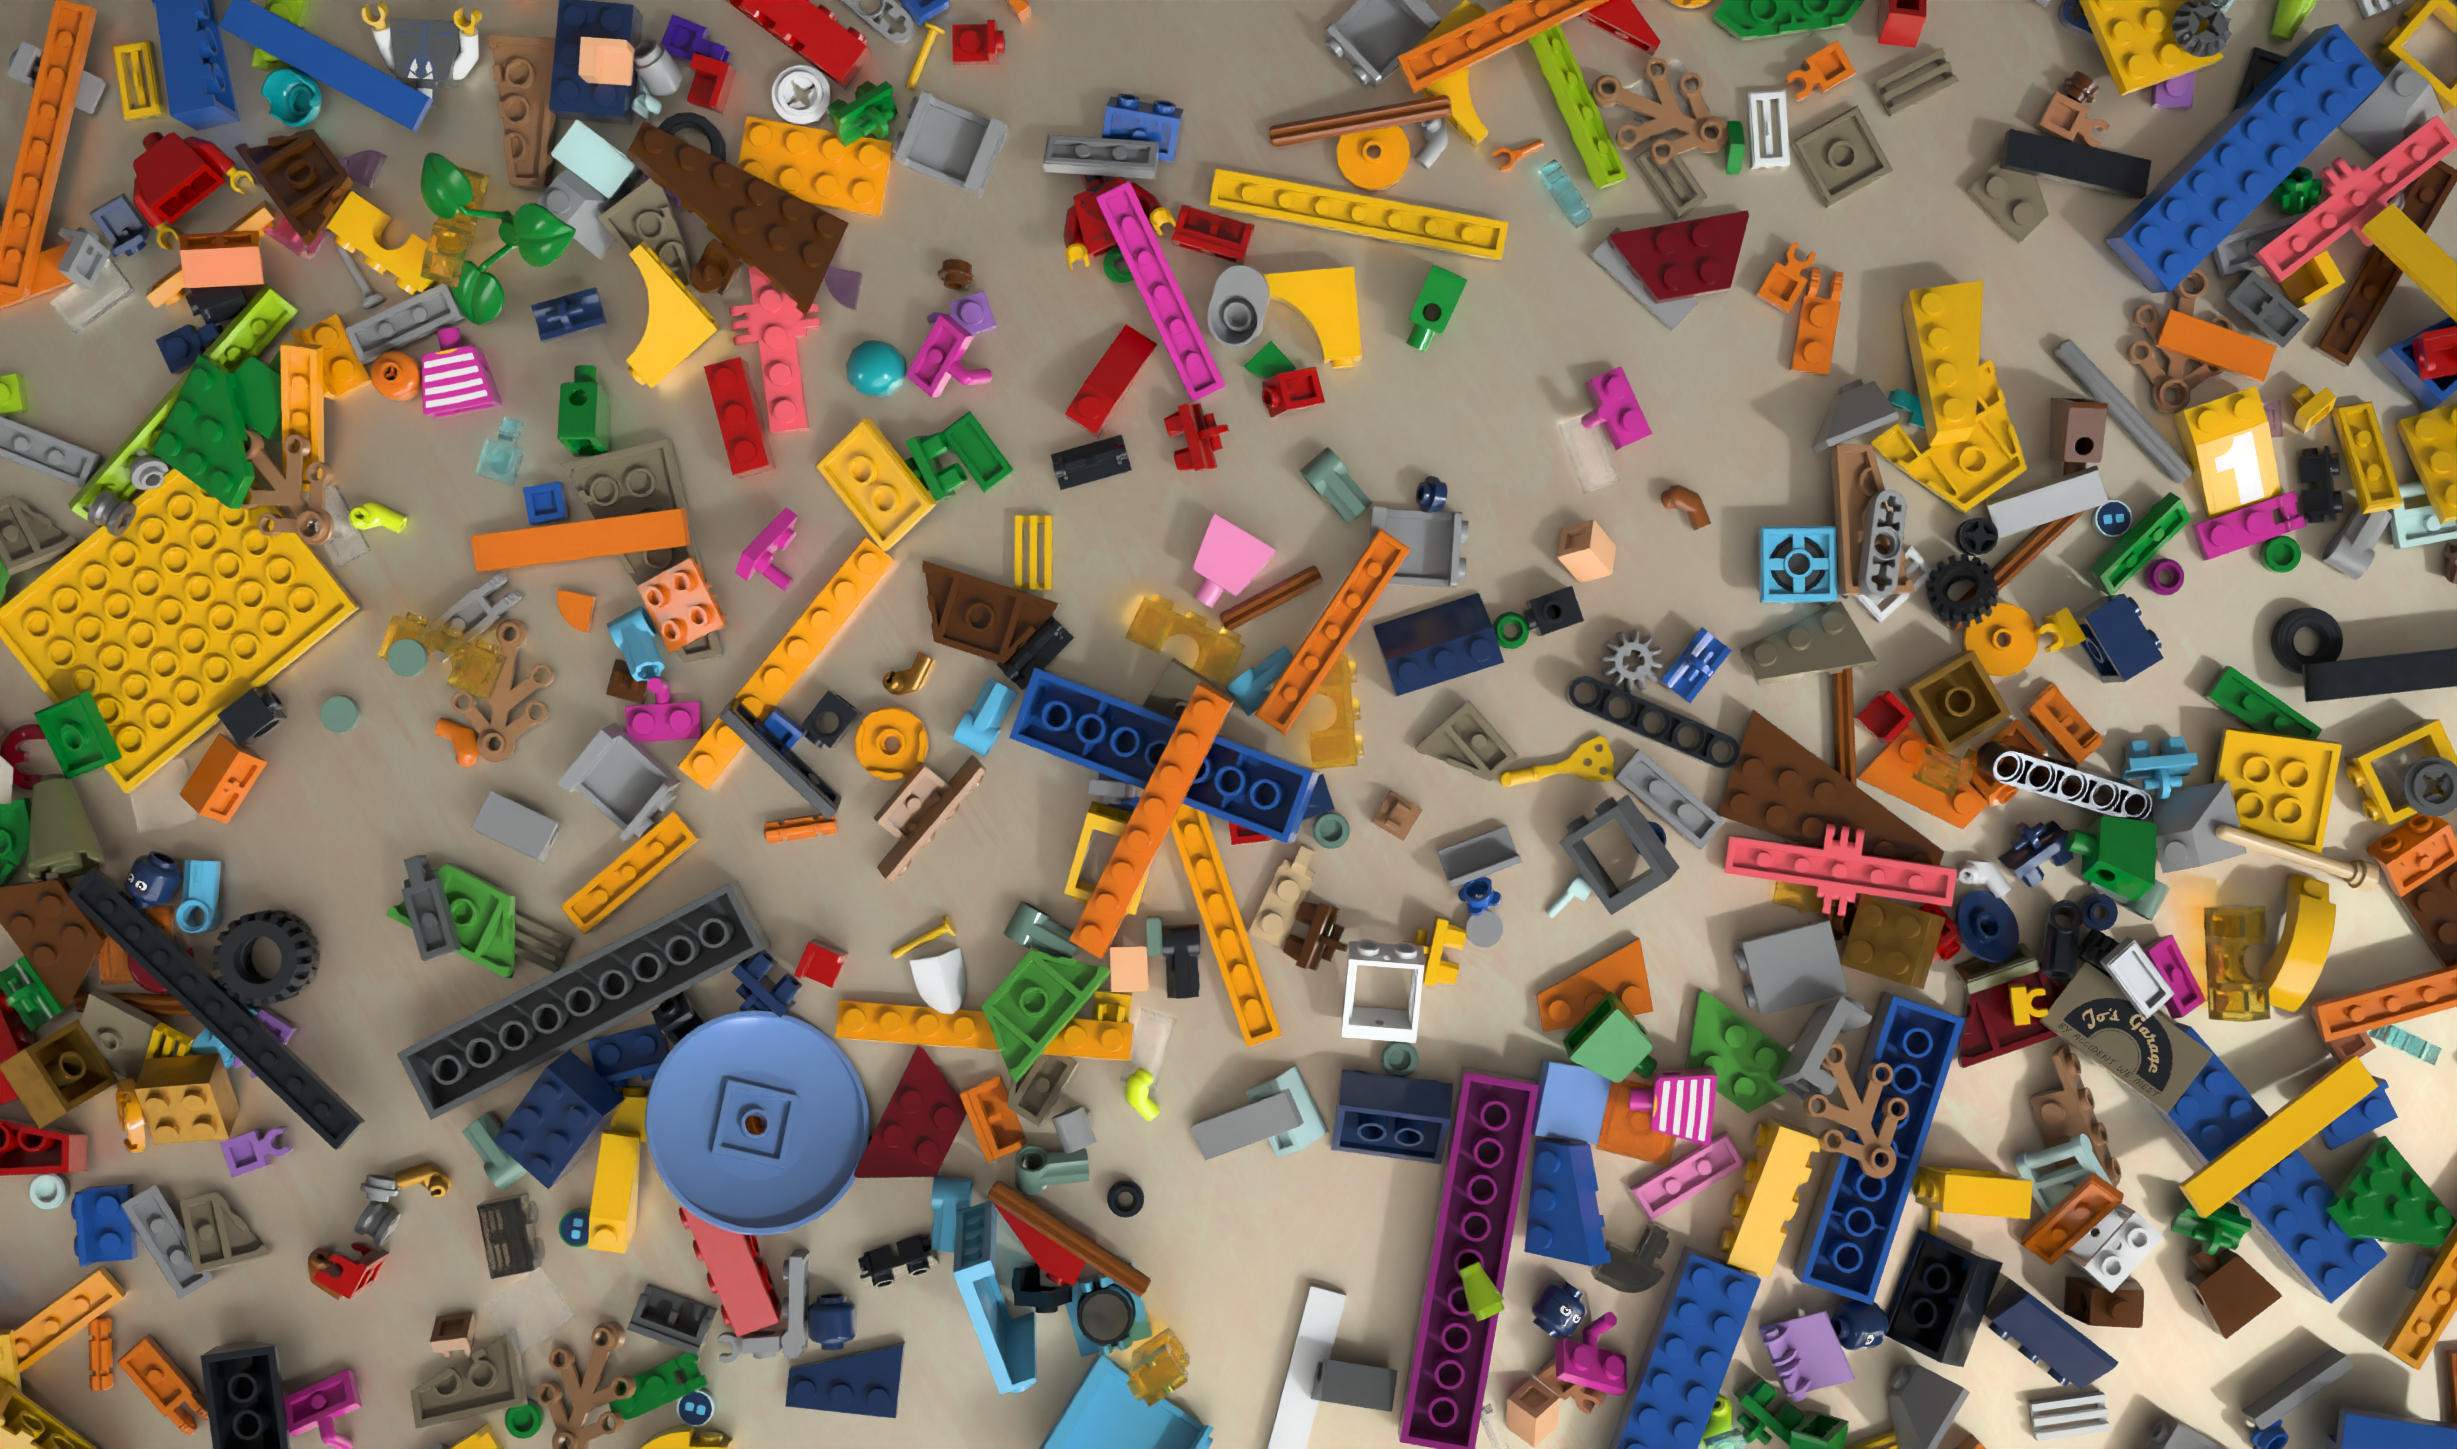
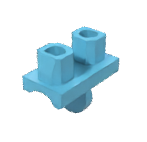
M2172 737L2162 740L2160 743L2162 756L2152 757L2148 741H2130L2125 747L2126 763L2120 769L2121 779L2126 781L2142 779L2143 790L2154 789L2158 799L2169 798L2171 788L2182 786L2181 776L2189 775L2191 766H2197L2198 764L2197 754L2188 753L2183 737Z

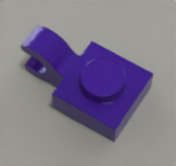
M672 14L661 44L664 45L670 56L691 63L693 54L697 53L727 63L731 52L727 51L725 46L707 40L710 31L706 27Z

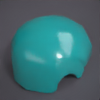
M290 68L275 69L266 76L261 88V95L269 101L271 108L269 114L289 127L306 126L319 116L322 92L315 79L298 69Z
M877 340L864 341L851 351L846 363L847 379L851 386L856 388V391L864 395L888 397L900 389L904 383L907 373L906 360L898 349L891 344Z

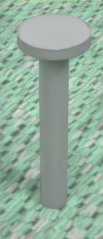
M338 247L337 252L365 297L361 304L364 309H371L379 305L384 299L381 294H373L350 253L343 247Z

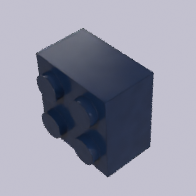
M2124 593L2103 596L2073 614L2074 619L2087 638L2079 644L2103 683L2126 682L2164 658L2159 651L2162 648L2160 640L2151 629L2146 630L2139 618L2142 616V612L2133 598H2127Z

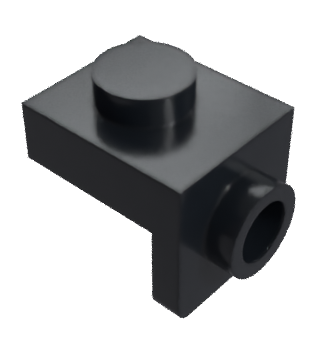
M681 992L674 998L663 1001L658 1008L651 1012L658 1030L662 1035H667L674 1046L688 1033L706 1023L684 992Z
M1029 1263L1014 1268L1012 1278L1014 1306L1035 1307L1036 1313H1054L1058 1311V1306L1072 1302V1287L1040 1285V1267L1037 1263Z

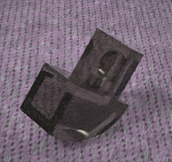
M1649 1220L1634 1252L1607 1239L1605 1249L1610 1251L1611 1262L1594 1265L1591 1270L1593 1277L1618 1291L1626 1293H1638L1653 1287L1665 1274L1662 1267L1654 1263L1655 1258L1661 1259L1666 1252L1669 1244V1238L1666 1237L1668 1231L1663 1225Z

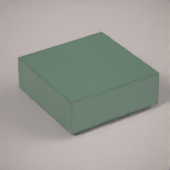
M1147 916V955L1158 956L1163 953L1162 918L1160 916Z

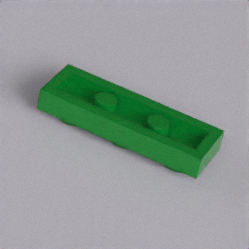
M2169 492L2150 509L2146 516L2133 528L2129 529L2111 550L2097 560L2090 571L2101 591L2109 596L2114 595L2191 520L2180 497Z
M2225 666L2204 696L2253 731L2317 739L2323 730L2231 666Z

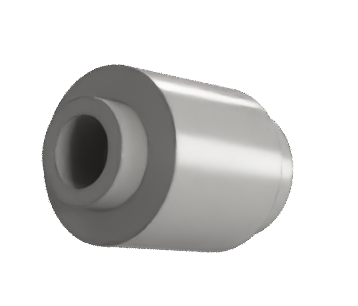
M647 39L634 47L633 67L651 94L655 96H669L676 92L680 86L683 74L664 45L657 43L655 39Z

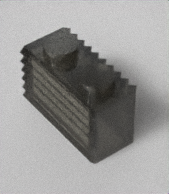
M528 1193L486 1200L477 1205L491 1279L531 1272L542 1265L541 1259L545 1258V1245L543 1239L536 1236L535 1223L538 1222V1209L535 1201L529 1200Z

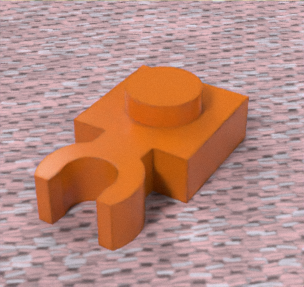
M1837 40L1806 58L1803 64L1807 71L1796 70L1791 72L1785 78L1784 83L1787 85L1794 80H1798L1803 84V91L1793 97L1795 102L1805 99L1812 91L1813 86L1816 85L1820 93L1823 94L1852 77L1856 71Z
M1796 242L1791 244L1785 252V266L1777 261L1773 263L1755 295L1786 314L1791 311L1808 279L1799 275L1800 272L1807 269L1814 262L1816 256L1814 252H1811L1805 261L1800 262L1796 260L1794 252L1799 245Z

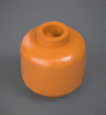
M400 351L385 352L376 358L372 365L370 376L372 385L378 393L396 401L411 400L420 394L422 390V365L416 358Z

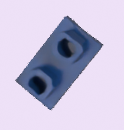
M1701 627L1660 681L1686 702L1691 703L1732 650Z

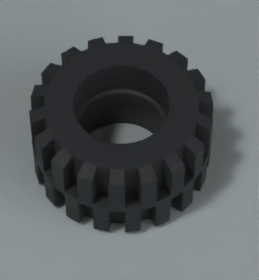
M267 910L240 916L239 920H233L227 925L228 931H223L217 939L222 944L214 946L213 955H218L219 959L217 962L212 963L213 970L220 969L222 975L216 978L220 985L227 984L229 986L226 990L229 996L239 995V1002L244 1004L254 1002V1006L271 1005L299 995L298 991L304 990L310 985L308 978L315 976L318 968L312 966L313 962L319 961L320 953H313L312 946L318 945L316 937L309 939L307 934L311 931V928L307 924L299 925L298 923L301 918L296 915L286 916V911ZM261 936L274 941L281 952V968L273 979L259 974L252 963V948Z

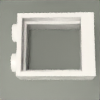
M1370 939L1349 941L1341 1037L1416 1043L1424 973L1423 946H1415L1408 942L1385 944ZM1357 965L1412 969L1408 1010L1353 1006Z
M2121 1203L2094 1227L2098 1229L2096 1236H2092L2090 1230L2064 1256L2087 1277L2113 1293L2164 1236L2135 1210Z

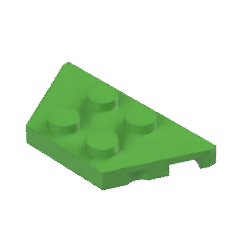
M445 864L437 872L442 879L462 950L456 952L504 978H512L515 970V896L455 864ZM405 901L388 910L387 916L412 928Z
M1030 950L982 1005L998 1048L1008 1068L1009 1075L1016 1083L1111 974L1107 967L1077 962L1075 959L1050 956L1048 953Z
M1700 988L1697 992L1695 1020L1692 1023L1691 1045L1688 1050L1685 1069L1714 1068L1718 1075L1716 1091L1747 1113L1788 1093L1789 1091L1774 1082L1791 1052Z

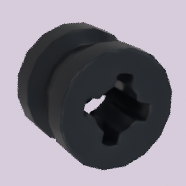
M1982 517L1966 520L1957 527L1954 541L1958 550L1963 554L1978 556L1990 552L1996 546L1998 530L1989 519Z

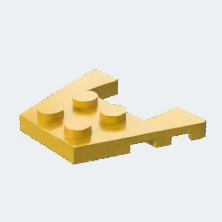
M1990 359L1979 366L1977 405L1982 412L1976 416L1975 428L1967 441L1935 445L1921 454L1897 423L1869 443L1872 444L1873 450L1962 514H1965L2027 470L2014 426L2010 422L2004 404L2006 401L2002 389L1999 388L1995 376L1996 370Z

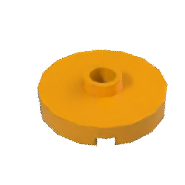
M1399 126L1341 135L1336 149L1337 165L1344 179L1355 188L1368 191H1383L1395 185L1405 174L1410 159L1409 141ZM1377 147L1380 151V156L1375 159L1368 157L1367 149Z
M1997 603L1996 607L1991 606L1993 613L1989 617L1985 614L1981 615L1983 622L1976 624L1975 619L1969 621L1970 627L1963 629L1962 646L1964 651L1974 650L1989 676L2007 677L2020 673L2031 664L2038 651L2039 635L2035 636L2036 624L2025 610L2013 604ZM1999 633H2004L2007 636V643L2004 647L1999 646L1996 641Z
M898 707L879 708L869 714L859 724L854 738L855 755L862 767L874 777L887 781L904 779L914 771L921 761L924 763L929 749L928 733L922 721L912 712ZM891 736L899 741L898 748L894 751L889 750L886 746V741Z
M133 1078L117 1080V1093H115L119 1125L122 1127V1131H127L128 1138L123 1142L126 1151L129 1153L144 1151V1124H147L134 1090L136 1084Z

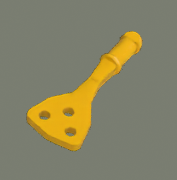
M1598 736L1581 744L1568 759L1559 763L1544 766L1532 764L1531 767L1512 771L1506 770L1500 774L1499 783L1504 787H1512V785L1532 781L1539 782V779L1550 775L1567 773L1587 781L1610 782L1614 778V757L1607 739L1604 736ZM1601 744L1603 747L1602 751L1597 752L1595 745ZM1589 758L1591 765L1585 766L1583 763L1584 759ZM1606 767L1608 770L1607 774L1602 775L1599 771L1600 768Z

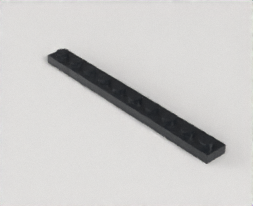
M91 868L68 893L67 896L333 1149H341L366 1122L235 997L229 996L226 993L227 989L223 985H220L203 966L99 868Z

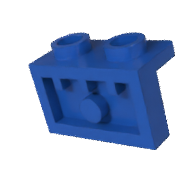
M1118 94L1117 97H1111L1106 106L1102 138L1159 142L1158 160L1174 162L1183 109L1175 108L1176 105L1165 100H1156L1152 104L1139 101V97L1135 95Z
M656 1023L588 1041L595 1072L614 1089L628 1085L627 1078L641 1075L642 1081L654 1079L658 1068L670 1052L666 1035L661 1034Z
M2372 1076L2378 1087L2318 1132L2326 1149L2332 1151L2398 1118L2385 1092V1089L2389 1088L2385 1079Z
M133 1184L93 1186L75 1192L71 1203V1214L73 1219L76 1220L77 1235L74 1239V1252L79 1257L80 1266H89L95 1262L133 1260L138 1257L136 1230L121 1208V1204L134 1197Z

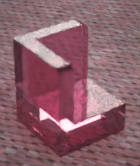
M286 217L283 218L277 229L267 225L263 232L297 255L312 261L331 230L324 226L309 246L305 245Z

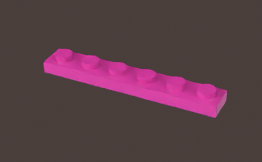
M1130 181L1096 196L1095 198L1191 401L1194 402L1225 387V383Z

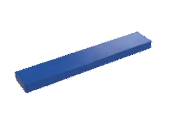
M232 0L219 24V27L415 133L433 102V99L249 0Z

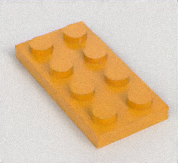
M747 116L737 168L814 206L881 218L894 144L889 141L861 137L845 147L839 142L837 132Z

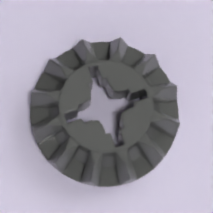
M2189 0L2182 4L2176 10L2172 19V32L2178 45L2187 53L2197 57L2213 56L2226 47L2225 44L2232 35L2228 28L2231 19L2225 18L2223 15V6H2215L2210 0ZM2207 19L2209 21L2207 30L2196 35L2195 32L2198 30L2197 27L2200 25V22Z
M2430 756L2422 757L2416 763L2409 765L2410 769L2402 778L2404 782L2402 795L2410 804L2409 808L2416 810L2424 816L2437 817L2448 814L2457 807V766L2453 762L2443 757ZM2422 777H2426L2429 780H2435L2440 777L2436 785L2440 795L2435 793L2424 795V791L2428 786Z

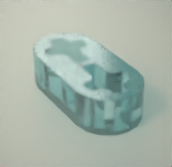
M1553 159L1538 169V174L1545 187L1568 221L1575 228L1580 227L1593 218L1587 203L1558 161Z
M2393 1025L2370 1030L2368 1034L2370 1038L2432 1066L2436 1065L2443 1050Z

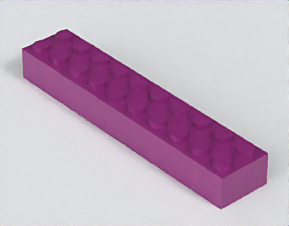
M1465 1067L1461 1068L1398 1426V1436L1401 1443L1435 1449H1475L1499 1313L1477 1322L1474 1313H1469L1459 1270L1480 1262L1482 1269L1502 1295L1539 1088L1538 1083L1533 1079Z

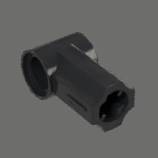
M2061 900L2055 903L2045 918V937L2040 974L2046 975L2048 978L2063 980L2075 977L2080 927L2084 920L2083 911L2075 902ZM2055 916H2067L2072 922V927H2061L2057 924Z
M1199 924L1162 925L1163 959L1166 958L1167 998L1199 997Z

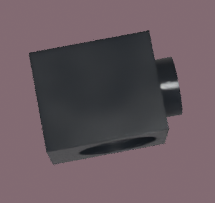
M252 688L217 715L239 745L255 743L287 718L281 710L283 703L273 691H267L265 688Z
M828 690L801 726L808 731L805 737L820 749H823L825 745L829 748H836L863 713L834 690ZM829 711L835 713L839 721L837 729L832 733L826 732L821 726L822 716Z

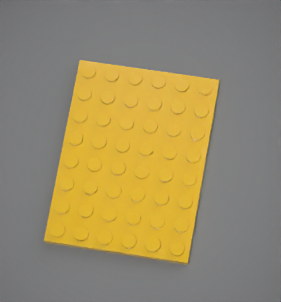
M172 469L164 476V481L160 486L146 490L131 502L136 506V514L130 526L122 535L118 537L108 533L105 526H102L0 608V638L53 704L85 691H90L122 756L121 759L104 767L125 793L134 791L220 721V718L217 716L220 712L252 688L264 686L360 608L312 547L303 541L298 533L282 532L278 536H266L259 531L258 520L265 513L278 514L282 518H287L279 506L260 505L256 509L241 507L240 509H230L176 469ZM254 478L250 487L265 490L259 481ZM248 492L246 500L250 503L252 495ZM272 519L269 521L268 524L270 531L274 527V521Z

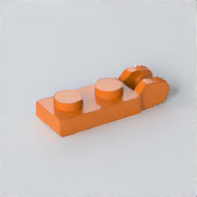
M1811 267L1806 292L1801 299L1790 370L1828 376L1841 306L1839 298L1842 291L1844 274L1843 272L1834 271L1830 279L1828 299L1817 298L1816 294L1821 281L1820 268Z
M150 1334L141 1339L117 1361L119 1366L164 1417L168 1416L185 1435H191L195 1432L197 1424L186 1410L179 1407L184 1401L199 1417L205 1420L209 1419L207 1401L204 1395L196 1392L198 1389Z

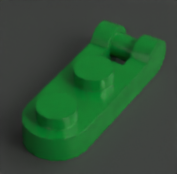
M687 1352L633 1377L636 1382L634 1395L610 1402L609 1407L611 1411L616 1410L620 1412L624 1420L636 1418L708 1386L705 1374L701 1375L696 1363L700 1361L698 1354ZM683 1369L687 1380L683 1384L678 1374V1371ZM622 1382L620 1383V1390L625 1394L626 1384Z

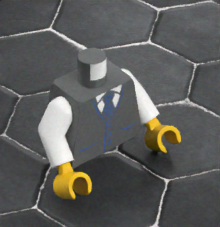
M380 1L378 4L380 16L374 15L370 11V5L366 3L362 10V17L367 24L373 25L372 33L378 51L391 74L408 86H416L415 90L433 99L430 108L438 106V88H457L460 79L467 76L479 59L478 30L474 28L482 19V13L478 9L472 11L471 21L465 17V7L461 6L454 13V21L390 18L389 24L384 20L389 12L385 2Z

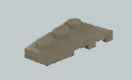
M1841 601L1741 649V656L1758 686L1803 679L1805 675L1822 672L1835 674L1841 673L1843 669L1863 666V669L1877 667L1876 658Z
M511 1330L501 1336V1339L486 1348H481L471 1354V1357L452 1368L446 1369L411 1390L415 1427L423 1428L527 1405L517 1330Z

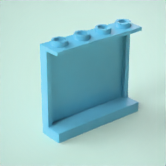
M990 1200L956 1212L953 1274L1001 1395L1010 1391L1012 1393L1022 1392L1037 1382L1035 1312L1015 1319L1011 1317L995 1275L997 1212L993 1202Z
M1101 1354L1095 1357L1039 1449H1209L1213 1441L1209 1437L1213 1427L1203 1425L1115 1367L1113 1361Z

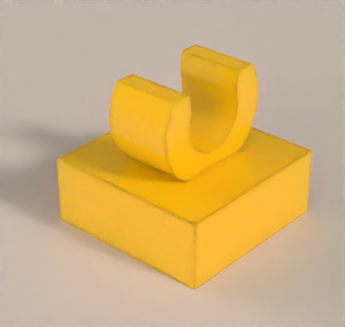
M2302 384L2291 393L2293 398L2289 400L2290 404L2297 410L2293 425L2305 434L2333 410L2337 396L2327 387L2317 395H2314L2310 388Z
M2068 607L2053 610L2042 617L2044 625L2038 626L2034 631L2035 636L2050 632L2053 642L2044 648L2046 653L2074 647L2087 639Z
M2024 983L2008 984L2012 1021L2015 1026L2031 1024L2029 1013L2035 1017L2048 1015L2047 1008L2036 1009L2031 1004L2035 996L2046 995L2044 988L2033 987L2027 991Z
M1096 990L1091 1020L1129 1023L1132 994Z

